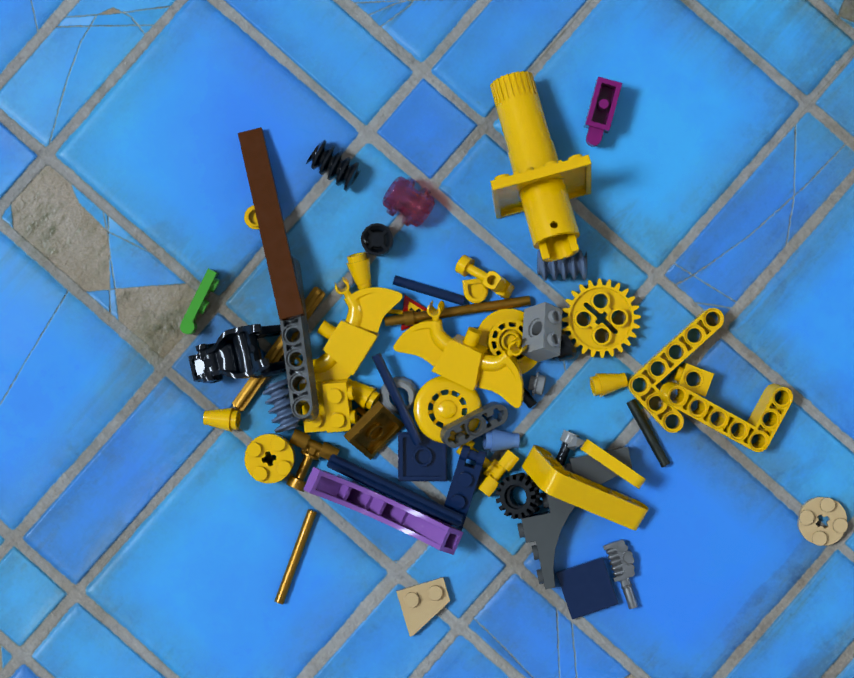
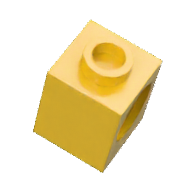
M684 363L683 367L678 366L674 380L677 381L676 384L706 397L714 373ZM690 372H695L699 377L698 383L694 386L688 385L686 377Z

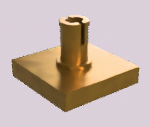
M379 401L368 411L358 407L356 410L362 417L357 415V422L344 435L354 447L370 460L405 426L400 419Z

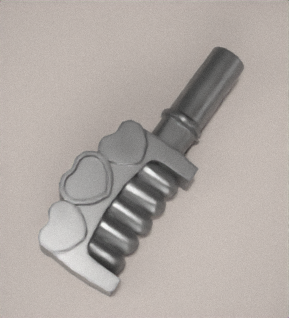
M623 539L604 545V550L609 554L608 559L610 560V565H612L611 569L614 571V582L620 581L629 609L638 607L629 579L635 575L632 552L628 550V546Z

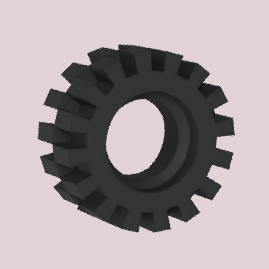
M513 474L502 479L503 482L498 484L497 487L501 489L496 490V495H500L496 502L502 503L499 509L501 511L506 510L504 515H511L512 519L531 516L538 512L540 509L538 506L543 504L540 498L544 497V493H539L540 488L528 474ZM517 486L522 487L526 493L527 499L523 505L517 504L513 497V490Z

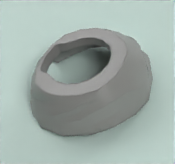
M394 377L393 380L397 388H403L408 392L409 404L406 407L410 410L414 406V400L418 393L417 386L408 378ZM383 384L379 390L381 394L379 402L394 415H399L395 405L390 402V394L385 384Z

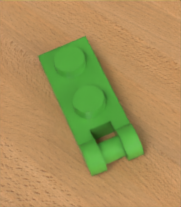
M209 268L180 324V330L184 334L196 332L197 324L195 321L199 313L202 315L205 313L209 305V301L206 299L210 291L214 293L220 283V279L217 278L219 273Z

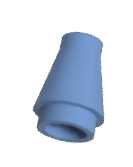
M492 429L483 434V449L489 450V452L519 448V433Z

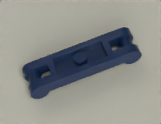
M467 445L462 447L444 504L445 507L464 516L460 527L456 528L460 531L463 529L487 452L482 450L479 452L471 450L470 446ZM466 460L476 461L475 466L466 463Z

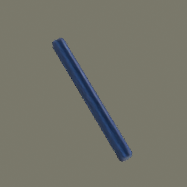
M332 454L328 460V468L455 528H459L464 516L335 454Z

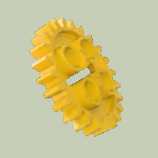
M599 278L594 286L591 280H588V288L580 284L578 285L580 293L578 294L572 290L571 294L574 299H565V302L570 306L569 308H562V311L567 313V317L562 318V322L568 323V326L562 330L570 331L569 339L576 340L574 343L575 348L579 345L582 346V354L589 349L590 357H594L596 351H599L601 358H604L605 351H608L609 355L613 357L615 348L622 353L623 348L621 345L623 343L627 346L631 345L628 337H637L632 332V329L640 328L638 324L634 323V320L641 318L640 315L634 314V311L639 306L631 305L635 296L626 297L629 291L628 288L622 292L619 291L621 283L611 287V280L608 279L606 284L602 285L601 278ZM597 294H602L606 297L607 302L603 308H598L594 305L593 300ZM584 303H588L598 314L604 312L606 314L604 319L617 330V334L611 332L604 323L596 324L597 317L584 306ZM615 311H621L624 314L625 319L620 325H616L612 321L611 317ZM580 312H586L590 316L588 325L581 326L578 324L577 316ZM598 329H604L608 333V338L603 343H599L595 339V332Z

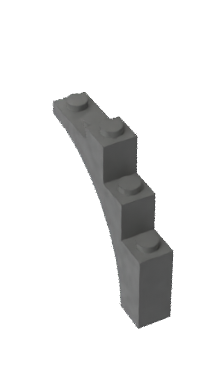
M627 446L604 450L632 469ZM588 454L569 457L570 463L565 464L567 471L600 485L619 476ZM544 493V497H542L544 508L549 507V511L521 518L522 523H517L520 538L525 537L526 543L536 542V545L532 546L534 560L539 559L541 569L536 570L539 584H544L546 590L555 588L553 570L555 548L561 529L576 506Z

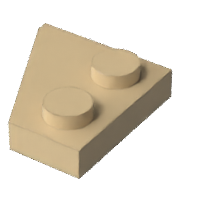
M444 577L396 590L410 637L414 636L450 602Z

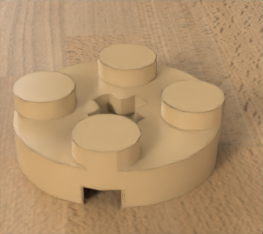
M817 496L807 500L801 506L797 526L799 532L807 541L818 546H827L841 539L847 530V515L839 502L829 497ZM819 515L828 517L829 520L826 522V527L816 525V522L819 521Z

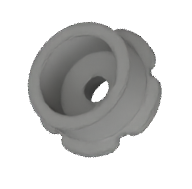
M537 372L536 376L531 375L528 390H532L533 396L535 394L542 395L544 391L546 376L539 375L540 372Z

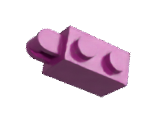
M602 77L597 78L584 127L588 128L586 143L589 146H597L602 140L603 133L609 132L622 83Z

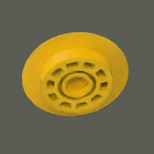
M501 309L488 315L478 328L482 332L478 343L488 348L489 355H497V351L502 353L504 350H508L509 344L520 337L516 344L522 349L523 332L519 330V327L523 330L524 312L517 309ZM503 325L505 328L500 330L498 327ZM494 332L497 333L496 338L492 337ZM493 342H495V344H496V348H495V349H493V346H492V343H493ZM521 355L519 360L514 356L522 374L531 370L537 363V361Z
M438 376L427 381L420 388L414 400L413 413L416 424L421 432L431 440L443 443L440 438L442 428L437 426L436 423L439 421L443 423L444 427L463 417L462 409H467V415L482 407L476 389L472 391L443 376ZM448 390V394L442 395L441 391ZM452 391L459 393V396H453ZM437 393L439 398L436 401L432 400V397ZM462 397L465 400V405H462L459 401ZM429 403L433 404V410H428ZM429 414H434V421L431 420ZM474 418L469 422L468 427L470 431H475L480 422L479 419ZM451 431L449 439L454 441L457 433Z

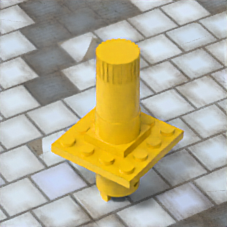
M528 71L506 74L497 78L490 85L513 171L511 176L509 174H501L496 176L495 180L490 181L495 215L499 219L524 212L533 246L535 249L540 250L542 260L545 262L562 260L573 256L579 251L576 239L580 236L570 199L591 194L589 155L576 154L570 156L566 161L558 160L533 74Z

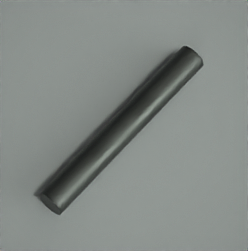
M630 400L626 404L661 467L670 464L636 400Z

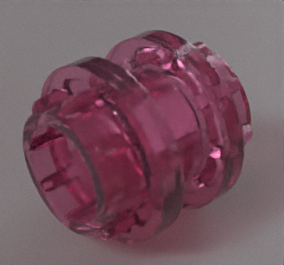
M402 176L398 177L383 197L382 202L387 208L386 213L394 216L399 212L403 215L402 223L409 226L412 224L418 227L426 220L435 205L434 198L430 196L431 190L424 187L421 191H418L414 188L416 180L411 177L407 179Z

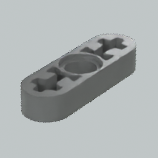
M490 402L445 425L441 430L440 438L447 446L457 448L504 424L508 418V410L499 402ZM494 409H497V410L500 411V412L497 414V415H498V418H497V419H495L494 417H492V415L494 414V411H493ZM474 418L479 419V428L475 431H470L468 427L469 422ZM451 431L457 433L454 441L449 439Z

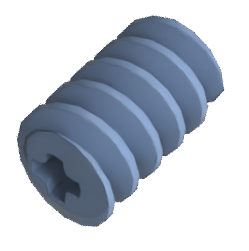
M579 249L575 256L558 261L545 262L542 260L540 250H538L537 277L541 274L543 280L546 281L548 275L551 274L555 281L558 274L561 273L563 280H566L568 273H571L573 280H576L578 273H581L582 279L586 280L587 251L585 256H583L581 249Z
M287 379L266 385L268 388L262 392L263 395L271 396L265 402L266 405H274L268 411L269 414H277L271 420L272 423L280 424L274 430L275 433L302 426L297 424L301 419L295 417L291 411L290 397L288 396L289 389L285 386L288 384Z

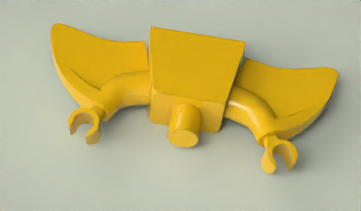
M342 277L343 282L346 284L345 288L341 289L335 283L336 292L345 296L344 301L348 306V313L346 319H342L337 327L324 320L317 333L328 339V342L323 348L325 353L318 359H313L316 382L348 379L357 372L380 335L378 332L383 318L402 300V293L382 287H369L351 293L349 281L345 277ZM297 357L298 364L296 366H300L303 361Z
M432 300L427 307V313L432 319L413 325L394 344L393 348L395 351L423 358L434 366L432 372L472 391L478 387L493 391L515 408H519L523 403V377L514 356L524 352L527 349V345L522 349L519 348L516 344L520 339L518 337L509 344L508 350H504L499 355H489L488 348L478 343L482 332L476 328L468 327L465 337L457 334L452 338L444 331L442 319H439V315L445 307L443 301H440L438 309H435Z

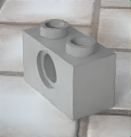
M547 302L524 309L522 348L527 345V349L521 355L537 362L560 356L562 309Z

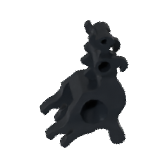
M253 324L228 329L220 335L216 343L195 346L196 351L199 353L188 356L193 381L216 383L223 381V375L245 379L249 377L265 378L286 373L285 361L270 363L269 358L262 359L258 342L259 338L280 335V325L261 326V324Z

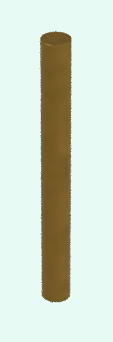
M307 510L274 600L279 604H284L315 520L317 512L313 510Z

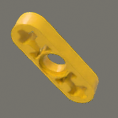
M586 439L580 449L636 488L640 489L646 481L644 477L590 440Z

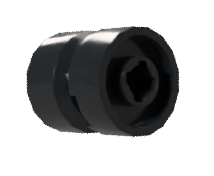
M371 224L362 232V246L370 255L384 256L393 247V235L389 228L383 224Z

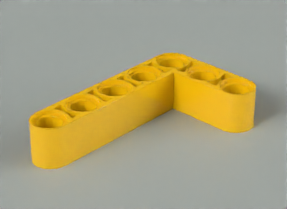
M709 308L702 311L628 379L627 389L667 432L675 433L682 429L684 425L682 415L677 409L664 403L662 400L661 407L657 410H652L649 406V400L654 396L660 398V390L656 385L723 325L724 315L719 309ZM710 312H714L718 317V321L714 326H710L706 322V315ZM692 328L698 330L700 334L698 341L695 343L690 342L687 337L688 331ZM673 345H678L681 348V356L677 359H673L669 355V349ZM656 361L663 365V372L657 376L651 372V365ZM636 378H642L645 382V388L641 392H636L632 387L633 381ZM674 414L678 418V424L674 428H668L665 423L666 418Z
M667 382L662 385L659 391V396L664 403L755 452H762L767 449L793 401V394L789 388L775 383L770 384L763 391L746 422L676 383ZM677 389V397L671 400V392ZM781 391V398L775 401L776 393ZM697 400L698 406L696 410L691 411V404ZM717 412L718 418L712 423L711 416ZM769 412V420L764 423V415ZM737 423L738 429L732 434L731 428ZM757 434L758 440L752 445V437Z
M533 445L522 465V468L536 485L548 495L629 529L637 530L649 510L646 505L636 499L565 470L550 452L540 446Z

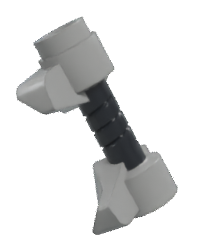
M563 430L560 438L562 445L556 457V460L565 470L567 468L564 464L569 451H575L585 442V440L579 438V435L567 430Z

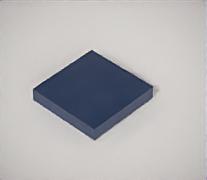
M398 432V481H447V445L431 440L422 432H419L423 442L414 445L408 432Z
M603 557L556 572L572 619L619 604Z

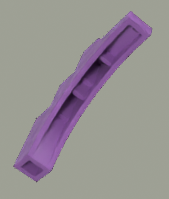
M313 467L303 489L308 493L369 516L454 555L464 533L443 521L383 493L374 491L353 479L339 474L335 475Z

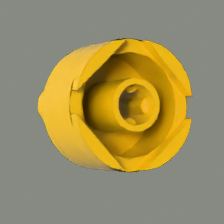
M266 433L255 438L247 446L244 457L245 466L249 474L255 480L268 484L279 482L288 476L296 460L293 445L285 437L276 433ZM267 452H270L271 455H276L273 465H270L269 461L264 460Z

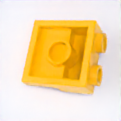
M349 379L316 382L319 414L311 422L303 421L304 432L327 431V433L349 431L357 422V412L352 410L351 401L355 399L354 386H350ZM306 383L299 384L300 391L306 387ZM308 403L302 406L303 415L309 412L310 406Z

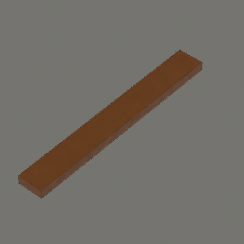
M260 127L240 132L238 137L279 319L284 321L304 316L305 313L263 129Z

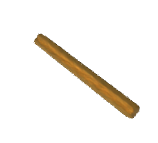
M314 287L305 299L307 320L310 319L326 296L325 292L318 287ZM299 331L295 332V333L292 335V338H291L292 342L295 340V338L297 337V335L300 333ZM281 334L264 357L269 358L270 363L279 362L284 355ZM250 377L232 402V405L243 412L268 377Z

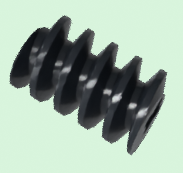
M324 140L317 145L306 164L312 161L311 168L313 170L321 166L319 171L321 175L329 171L327 179L331 181L337 177V186L345 182L344 190L347 192L360 173L358 171L359 163L356 162L350 166L351 157L341 160L343 152L340 151L334 155L333 145L326 150V141Z

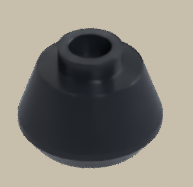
M561 330L560 356L553 357L552 359L555 360L557 358L559 361L573 359L577 351L566 333Z

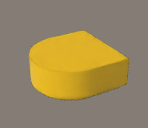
M479 279L462 280L464 296L469 302L480 303L486 299L488 289L483 287V281Z

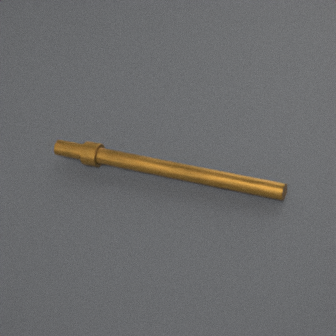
M530 296L444 308L439 315V319L531 305ZM413 310L404 311L400 315L384 317L385 327L400 324L410 326L415 325V322L432 319L427 311L413 313Z

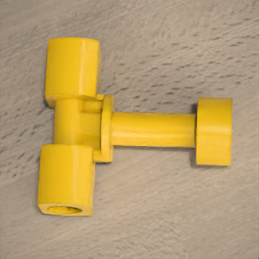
M463 255L458 260L455 267L457 273L464 277L470 274L483 281L485 289L489 288L500 297L509 299L515 289L513 284L495 271L487 273L474 266V259L467 255Z
M473 440L463 444L470 446L471 450L477 451L473 447L475 444ZM463 445L457 449V454L460 455ZM508 449L499 461L494 458L491 462L485 457L482 467L485 469L483 474L486 477L477 488L490 497L497 488L498 481L506 471L510 472L520 458Z

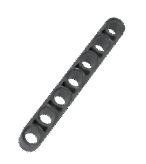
M292 256L305 315L280 321L291 411L295 417L305 422H311L319 414V404L301 267L299 261ZM299 331V340L292 342V335ZM303 355L302 364L295 366V359ZM306 379V387L299 391L298 383ZM308 403L310 406L309 412L302 415L301 408L304 404Z

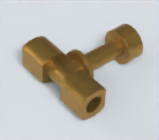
M295 428L289 443L302 448L301 453L305 456L296 475H290L286 484L304 492L305 490L303 489L306 484L304 479L313 460L318 461L320 457L329 460L332 454L338 455L340 448L327 442L322 444L310 438L311 435Z

